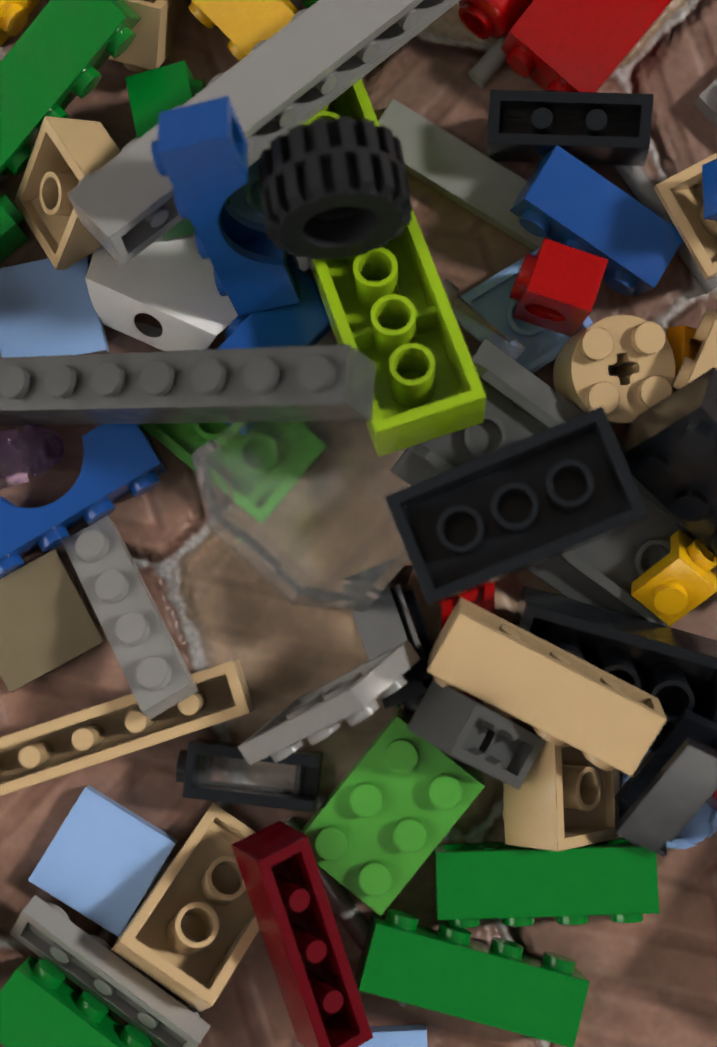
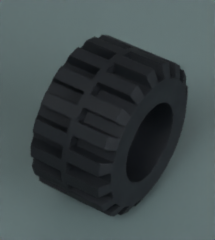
M352 117L313 120L310 124L298 125L289 129L287 135L277 136L270 142L271 148L264 149L260 156L258 174L266 233L269 240H273L275 247L279 250L288 251L290 255L308 257V259L333 260L365 254L368 251L388 244L389 240L397 238L403 232V227L408 226L412 219L411 212L413 210L401 143L398 137L392 135V130L386 126H375V121L367 119L352 120Z

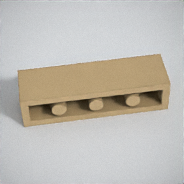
M461 597L429 652L427 672L433 675L434 681L442 688L448 686L461 694L465 691L483 700L486 708L508 720L516 717L532 725L536 734L551 744L562 746L565 742L583 751L584 757L589 762L605 771L611 772L616 768L632 776L667 720L658 698Z

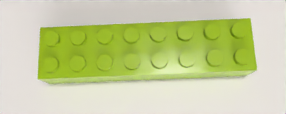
M362 79L303 125L323 118L331 120L338 117H352V120L367 119L375 121V126H380ZM414 211L411 212L412 219L409 225L403 227V232L397 238L389 240L388 244L378 249L343 259L315 260L306 257L337 344H350L376 363L372 420L365 422L378 457L484 422L486 394Z

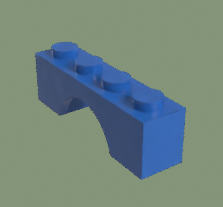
M228 95L160 112L158 139L153 140L151 143L153 161L160 176L169 177L174 187V199L179 215L183 220L190 219L194 227L198 252L202 259H210L214 267L215 283L222 297H229L238 316L300 303L299 263L296 256L290 255L288 251L279 250L274 246L273 240L268 238L265 224L257 223L241 216L226 202L227 198L234 191L248 183V142Z
M101 424L83 435L84 456L80 474L71 489L53 503L36 508L17 507L6 498L0 496V578L22 567L25 564L22 557L40 547L41 551L45 552L62 544V541L70 537L67 530L86 520L87 524L90 525L106 515H110L116 509L113 503L127 494L131 493L133 497H138L161 483L158 476L168 471V468L146 431L139 424Z

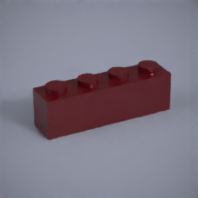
M278 821L231 844L297 1041L304 1047H359L372 1039L373 1035L308 836L282 821Z

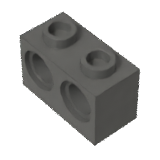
M434 679L407 726L408 730L446 754L517 789H520L545 742L538 735L502 717L448 686L442 688Z

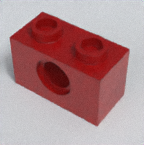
M544 238L536 255L526 253L522 266L516 275L509 299L518 301L513 318L571 337L592 311L608 259Z

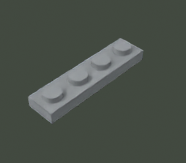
M106 515L62 541L142 713L151 720L199 691L121 534L110 517Z
M36 895L21 911L9 933L160 1047H197L211 1027V1025L200 1018L198 1011L184 1001L174 999L158 987L154 980L115 955L105 940L96 935L87 934L70 921L69 916L62 908L53 903H46Z

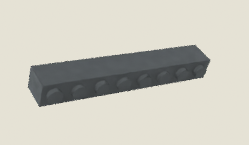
M350 344L0 358V426L372 420L376 363Z

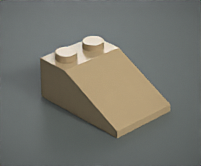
M214 802L210 805L111 949L116 955L199 1013L214 1005L260 930L231 844L255 833V831Z

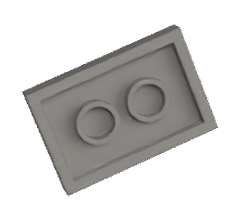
M409 640L299 697L239 745L238 749L249 766L268 756H271L273 761L277 763L297 751L303 745L301 740L305 738L309 740L311 745L322 741L340 727L338 722L346 719L350 726L361 722L379 709L380 706L375 700L376 698L382 700L398 691L408 682L403 674L420 660Z

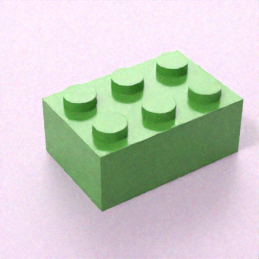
M401 707L396 710L301 831V833L308 836L317 865L380 916H382L485 787L484 774L480 770L446 754L408 730L407 726L412 716L406 714L405 710Z

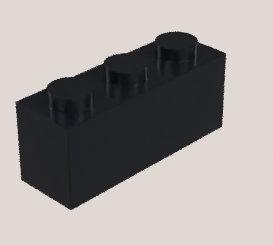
M490 90L487 130L488 156L494 161L539 163L541 158L558 145L584 164L645 166L650 147L653 94Z

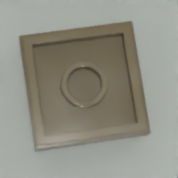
M54 549L0 578V675L9 693L18 691L107 642L59 550Z

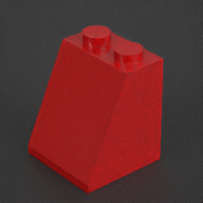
M533 0L510 29L501 50L506 54V62L515 73L525 78L530 77L544 91L597 93L653 28L673 0Z

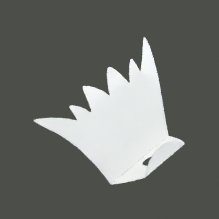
M163 234L124 266H121L103 246L92 254L85 280L93 307L100 317L102 324L162 351L206 350L215 337L238 316L229 297H222L218 292L214 278V267L210 259L201 258L194 234L172 240H167ZM296 257L299 268L303 272L310 268L306 257ZM139 313L149 314L160 322L163 331L145 323L134 322V318Z

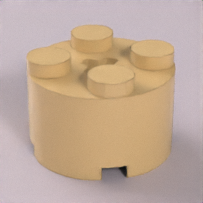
M614 315L578 330L569 338L554 362L555 391L585 413L602 406L611 426L632 423L638 415L672 394V385L676 373L675 358L672 348L666 339L665 331L660 325L632 315ZM611 365L613 368H616L618 376H610L608 366Z

